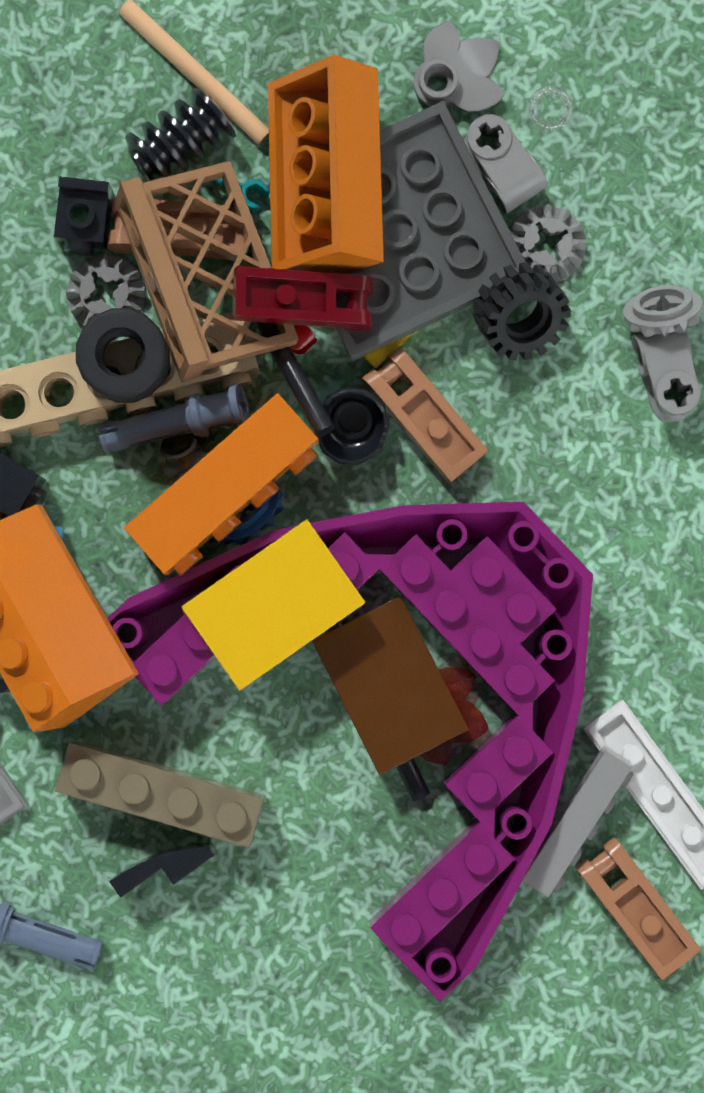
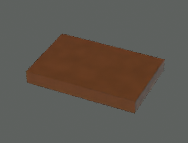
M401 596L312 640L379 776L469 731Z

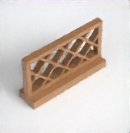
M231 161L144 183L141 182L140 177L120 182L115 204L181 382L201 377L202 372L205 370L289 347L297 343L299 339L292 324H278L281 334L265 338L247 329L250 322L245 321L243 326L216 313L225 293L233 297V284H231L236 266L271 268ZM222 178L229 195L223 207L197 194L202 183ZM194 185L192 191L186 189V187ZM169 192L185 200L186 202L177 220L157 210L152 196ZM191 204L218 217L209 235L182 223ZM231 204L234 208L235 213L229 211ZM223 220L242 230L246 241L240 252L214 239ZM164 226L171 229L168 237L164 229ZM176 233L203 245L194 264L174 255L171 243ZM248 248L250 250L252 258L245 255ZM208 249L235 262L226 280L199 268ZM181 271L188 274L185 282L182 277ZM193 278L220 290L211 310L191 300L187 289ZM197 316L205 319L202 327ZM210 323L237 335L231 349L211 354L204 335ZM242 338L245 339V340H247V341H249V342H251V343H248V344L239 346V344H240Z

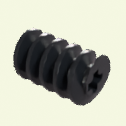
M195 88L190 92L193 107L181 99L175 101L174 108L177 118L164 110L158 113L161 129H158L148 121L144 122L141 127L145 140L140 139L131 132L125 136L128 153L146 182L154 180L153 176L155 174L160 175L162 178L172 176L170 164L172 163L187 171L189 165L186 153L188 152L203 160L205 158L202 146L204 141L219 149L221 147L218 134L220 130H223L232 138L236 137L235 130L224 112L210 96L200 89Z

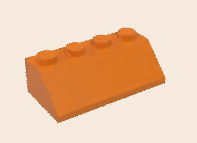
M333 54L268 83L272 269L350 273L384 262L378 68Z
M277 393L130 521L124 529L163 574L169 576L176 570L181 576L203 557L198 549L214 536L220 542L242 523L237 515L249 504L252 503L258 509L274 496L280 489L275 482L289 469L294 475H297L318 456L313 448L319 444V440Z
M37 504L0 520V674L33 732L65 728L139 674L42 505Z

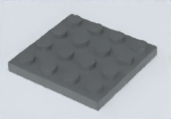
M444 101L380 131L384 262L350 273H339L364 275L373 278V294L368 296L367 311L372 312V329L367 331H348L343 328H335L352 362L474 304L475 299L483 300L478 291L482 284L489 288L493 285L489 279L492 274L496 272L499 278L505 276L503 267L512 265L519 272V264L526 263ZM269 183V184H267L266 186H267V188H268V190H269V194H270V183ZM336 293V308L348 309V296Z

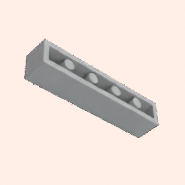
M605 745L602 747L545 836L522 880L524 883L547 897L550 896L553 890L556 892L560 890L567 877L564 873L569 865L575 866L583 853V850L580 848L586 838L592 840L600 827L597 821L603 813L608 814L615 805L617 799L614 795L619 787L624 789L633 776V772L630 771L632 769L631 761Z

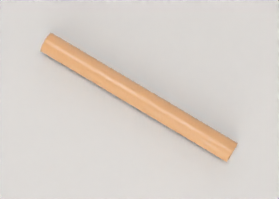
M128 0L122 5L118 14L189 81L206 95L210 96L221 110L255 143L261 146L269 138V128L133 0Z

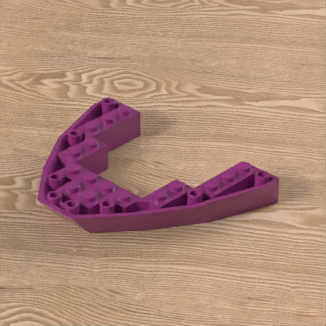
M524 501L401 505L310 523L357 591L373 575L380 571L514 713L443 780L446 787L476 818L369 919L370 928L439 1002L479 964L552 825L584 695L593 574ZM296 526L273 530L195 566L181 576L178 574L129 597L107 618L139 673L135 678L161 706L167 704L216 657L188 618L182 606Z

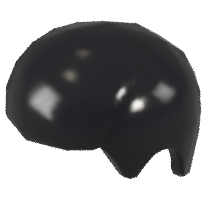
M343 387L326 396L322 405L335 428L329 434L317 437L322 452L339 464L359 465L377 456L382 451L389 430V415L380 398L364 388Z

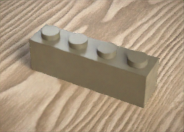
M79 740L69 742L54 791L247 848L252 843L265 799V794Z

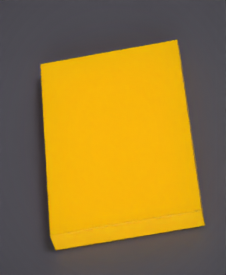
M306 519L184 604L182 609L236 687L241 691L366 602L308 519Z

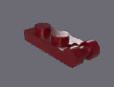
M236 266L233 275L232 320L335 327L348 331L371 330L372 312L367 311L368 296L373 294V278L353 274ZM336 293L348 296V309L336 308Z

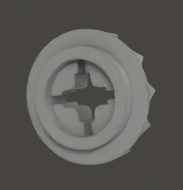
M549 204L528 209L513 224L510 233L525 262L532 269L535 264L542 267L545 272L548 271L557 283L570 277L581 265L587 242L582 223L578 222L568 209L552 207ZM537 226H539L541 231H545L549 237L559 236L562 233L565 234L555 247L558 262L554 255L551 256L547 250L529 253L540 241Z
M103 253L93 258H85L82 264L70 273V280L65 293L71 313L83 326L95 315L111 309V306L107 305L102 299L96 302H89L93 299L92 296L98 292L95 286L96 281L93 278L98 275L101 281L104 280L108 286L114 283H121L118 285V289L113 292L114 304L117 308H130L141 312L145 301L144 283L137 269L125 258Z
M673 285L657 286L644 290L631 298L623 308L624 322L628 324L629 330L635 333L642 332L644 337H650L654 334H662L666 337L668 333L672 332L684 333L686 327L698 324L700 315L704 313L703 301L698 293Z

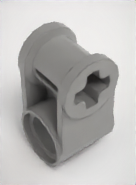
M485 114L478 117L471 124L464 142L490 193L494 191L501 201L498 207L503 213L508 214L548 187L547 180L539 165L524 149L509 127V124L503 118L494 114ZM481 132L486 137L494 134L498 137L494 151L489 145L482 148L477 145Z
M686 329L684 333L672 332L668 333L666 337L662 334L644 337L642 332L633 334V351H639L642 363L637 365L640 375L643 377L653 413L659 419L666 422H678L684 419L698 404L701 396ZM671 386H673L675 393H684L685 399L679 404V407H677L674 400H666L664 397Z

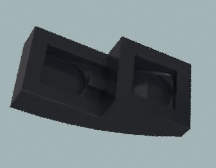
M195 843L164 850L127 867L115 875L109 882L120 898L160 869L165 872L174 885L215 856L218 850L213 843Z

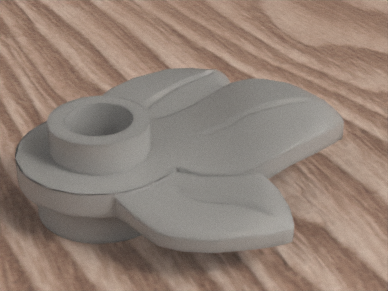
M446 21L435 27L424 41V62L418 67L414 75L413 86L419 100L430 107L444 101L446 106L452 104L468 113L480 112L496 105L504 97V92L498 84L487 77L491 74L496 64L499 42L486 38L460 41L459 34L451 21ZM433 76L443 77L447 82L446 88L442 91H434L428 84L430 78Z

